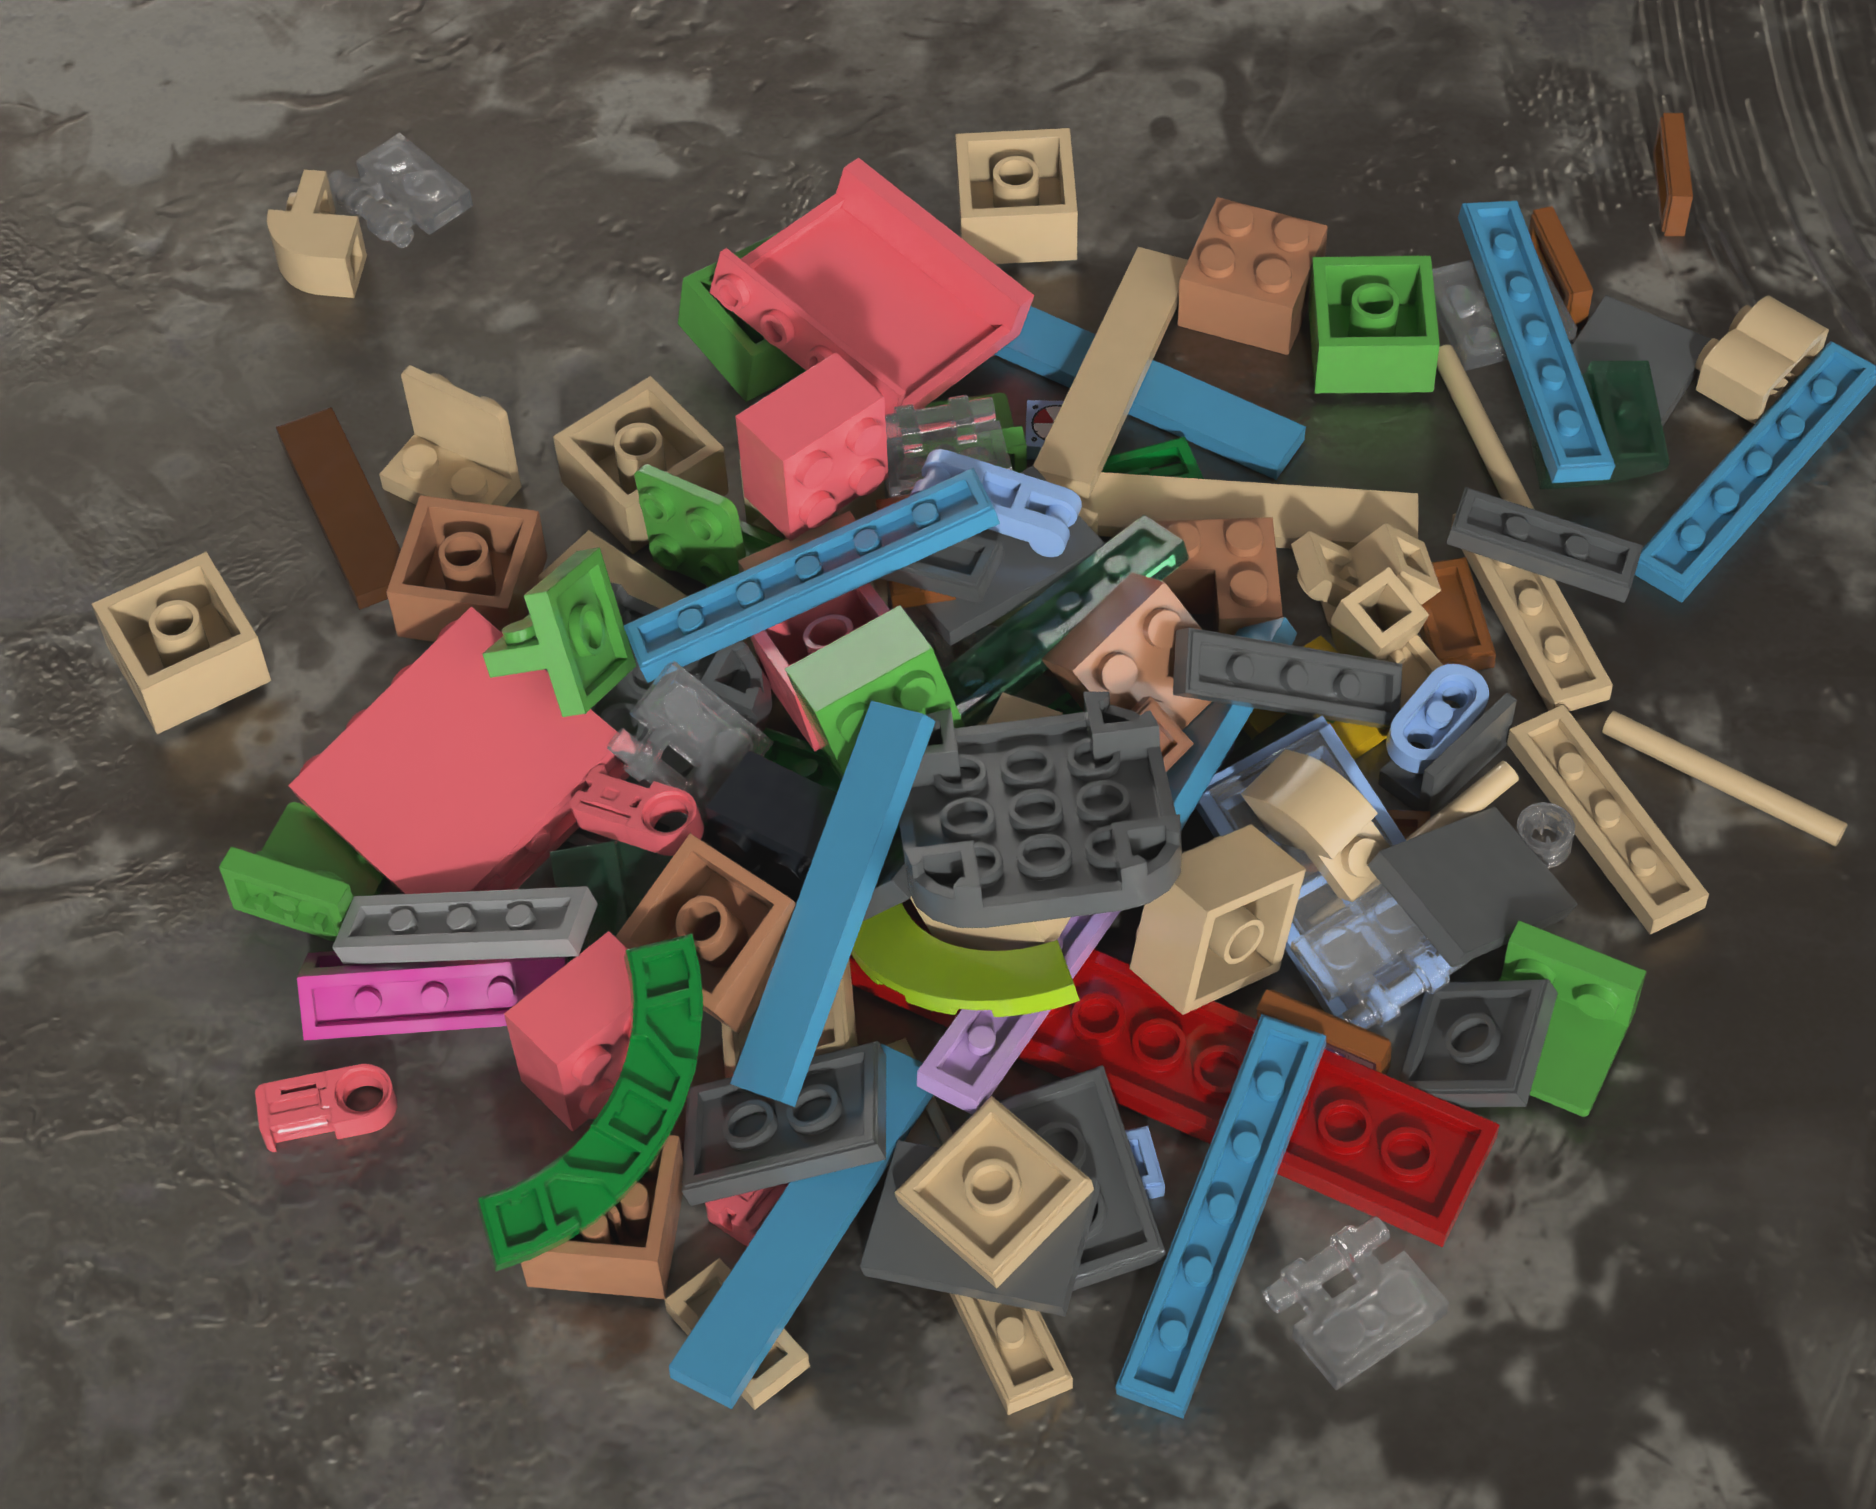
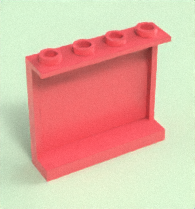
M857 158L843 168L836 194L741 259L727 248L720 251L709 292L725 308L733 311L764 336L771 345L780 349L806 371L837 352L884 396L886 436L1017 338L1021 333L1035 296L860 158Z
M472 606L458 620L447 624L439 633L436 641L413 664L402 668L393 678L391 685L367 709L356 713L349 720L345 730L322 753L311 757L303 765L299 775L288 785L304 805L315 812L402 894L518 889L579 828L570 807V801L577 791L587 792L589 789L585 778L591 769L597 765H604L608 776L625 781L641 765L625 738L593 710L590 709L586 714L562 717L549 674L545 669L490 678L482 653L503 637V634Z

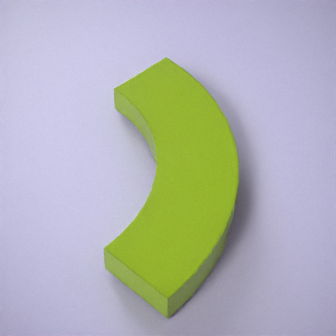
M902 903L863 921L851 952L859 967L877 985L884 984L903 994L907 1003L949 1015H955L958 1009L991 1010L994 1017L1016 1016L1051 1010L1080 1001L1058 940L1038 946L1006 951H985L958 947L943 942L921 929L910 918Z

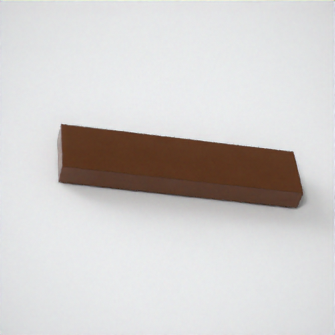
M330 407L277 426L276 429L282 447L359 610L387 600V589L401 548L333 408Z

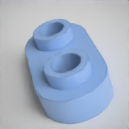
M1447 664L1435 669L1396 714L1391 723L1386 738V748L1394 763L1406 771L1424 774V770L1484 714L1489 700V688L1484 678L1474 669L1461 664ZM1444 701H1454L1461 706V708H1451V706ZM1410 742L1421 743L1426 749L1416 748Z

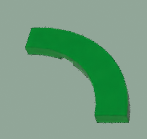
M692 934L626 950L624 960L630 983L632 1005L631 1033L627 1055L620 1077L607 1103L591 1124L590 1129L562 1157L559 1156L555 1161L537 1173L506 1189L478 1198L477 1206L495 1271L531 1260L564 1244L596 1223L628 1194L648 1171L666 1144L683 1109L696 1070L701 1039L703 994L700 965Z

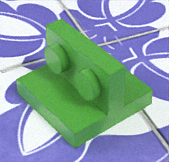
M600 547L576 551L524 595L529 615L523 620L502 629L503 637L482 653L490 678L547 669L562 717L586 714L636 667Z

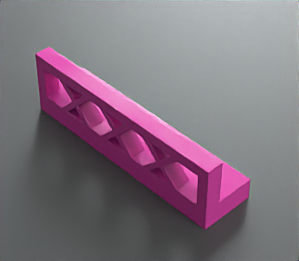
M335 951L308 953L297 975L303 1038L305 1041L507 1026L504 1013L569 963L571 957L343 964Z

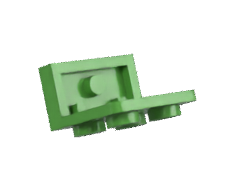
M649 464L643 465L634 474L639 504L648 535L650 553L653 561L667 570L679 572L710 587L739 574L738 560L785 540L739 520L736 506L724 496Z

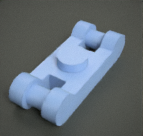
M936 449L928 454L921 470L924 479H920L915 483L910 496L974 468L1000 521V524L989 528V530L1029 542L1031 548L1036 553L1045 557H1057L1063 553L1070 537L1068 527L1076 522L1082 508V501L1074 491L949 450Z

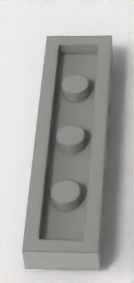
M588 886L354 896L332 948L343 964L579 956L598 903Z

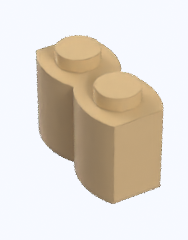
M1769 295L1762 298L1753 307L1745 305L1733 319L1728 333L1720 341L1712 338L1699 354L1695 368L1700 371L1696 391L1749 422L1756 424L1823 350L1829 329Z

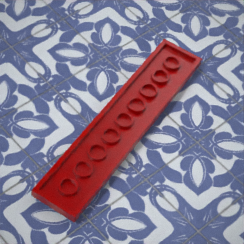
M911 899L902 902L910 918L921 929L932 936ZM1094 949L1073 978L1080 1001L1052 1009L1017 1059L1062 1079L1103 1065L1116 1103L1211 1144L1259 1020L1215 1001L1182 1015L1129 969L1130 964ZM850 955L849 957L852 985L948 1028L962 1010L958 1009L955 1015H949L907 1003L903 994L884 984L877 985L859 967L853 956ZM1324 1049L1277 1174L1443 1247L1497 1139L1500 1124Z

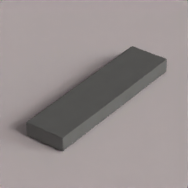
M1194 628L1176 630L1173 695L1314 718L1323 715L1326 720L1382 729H1390L1394 717L1400 711L1402 664Z

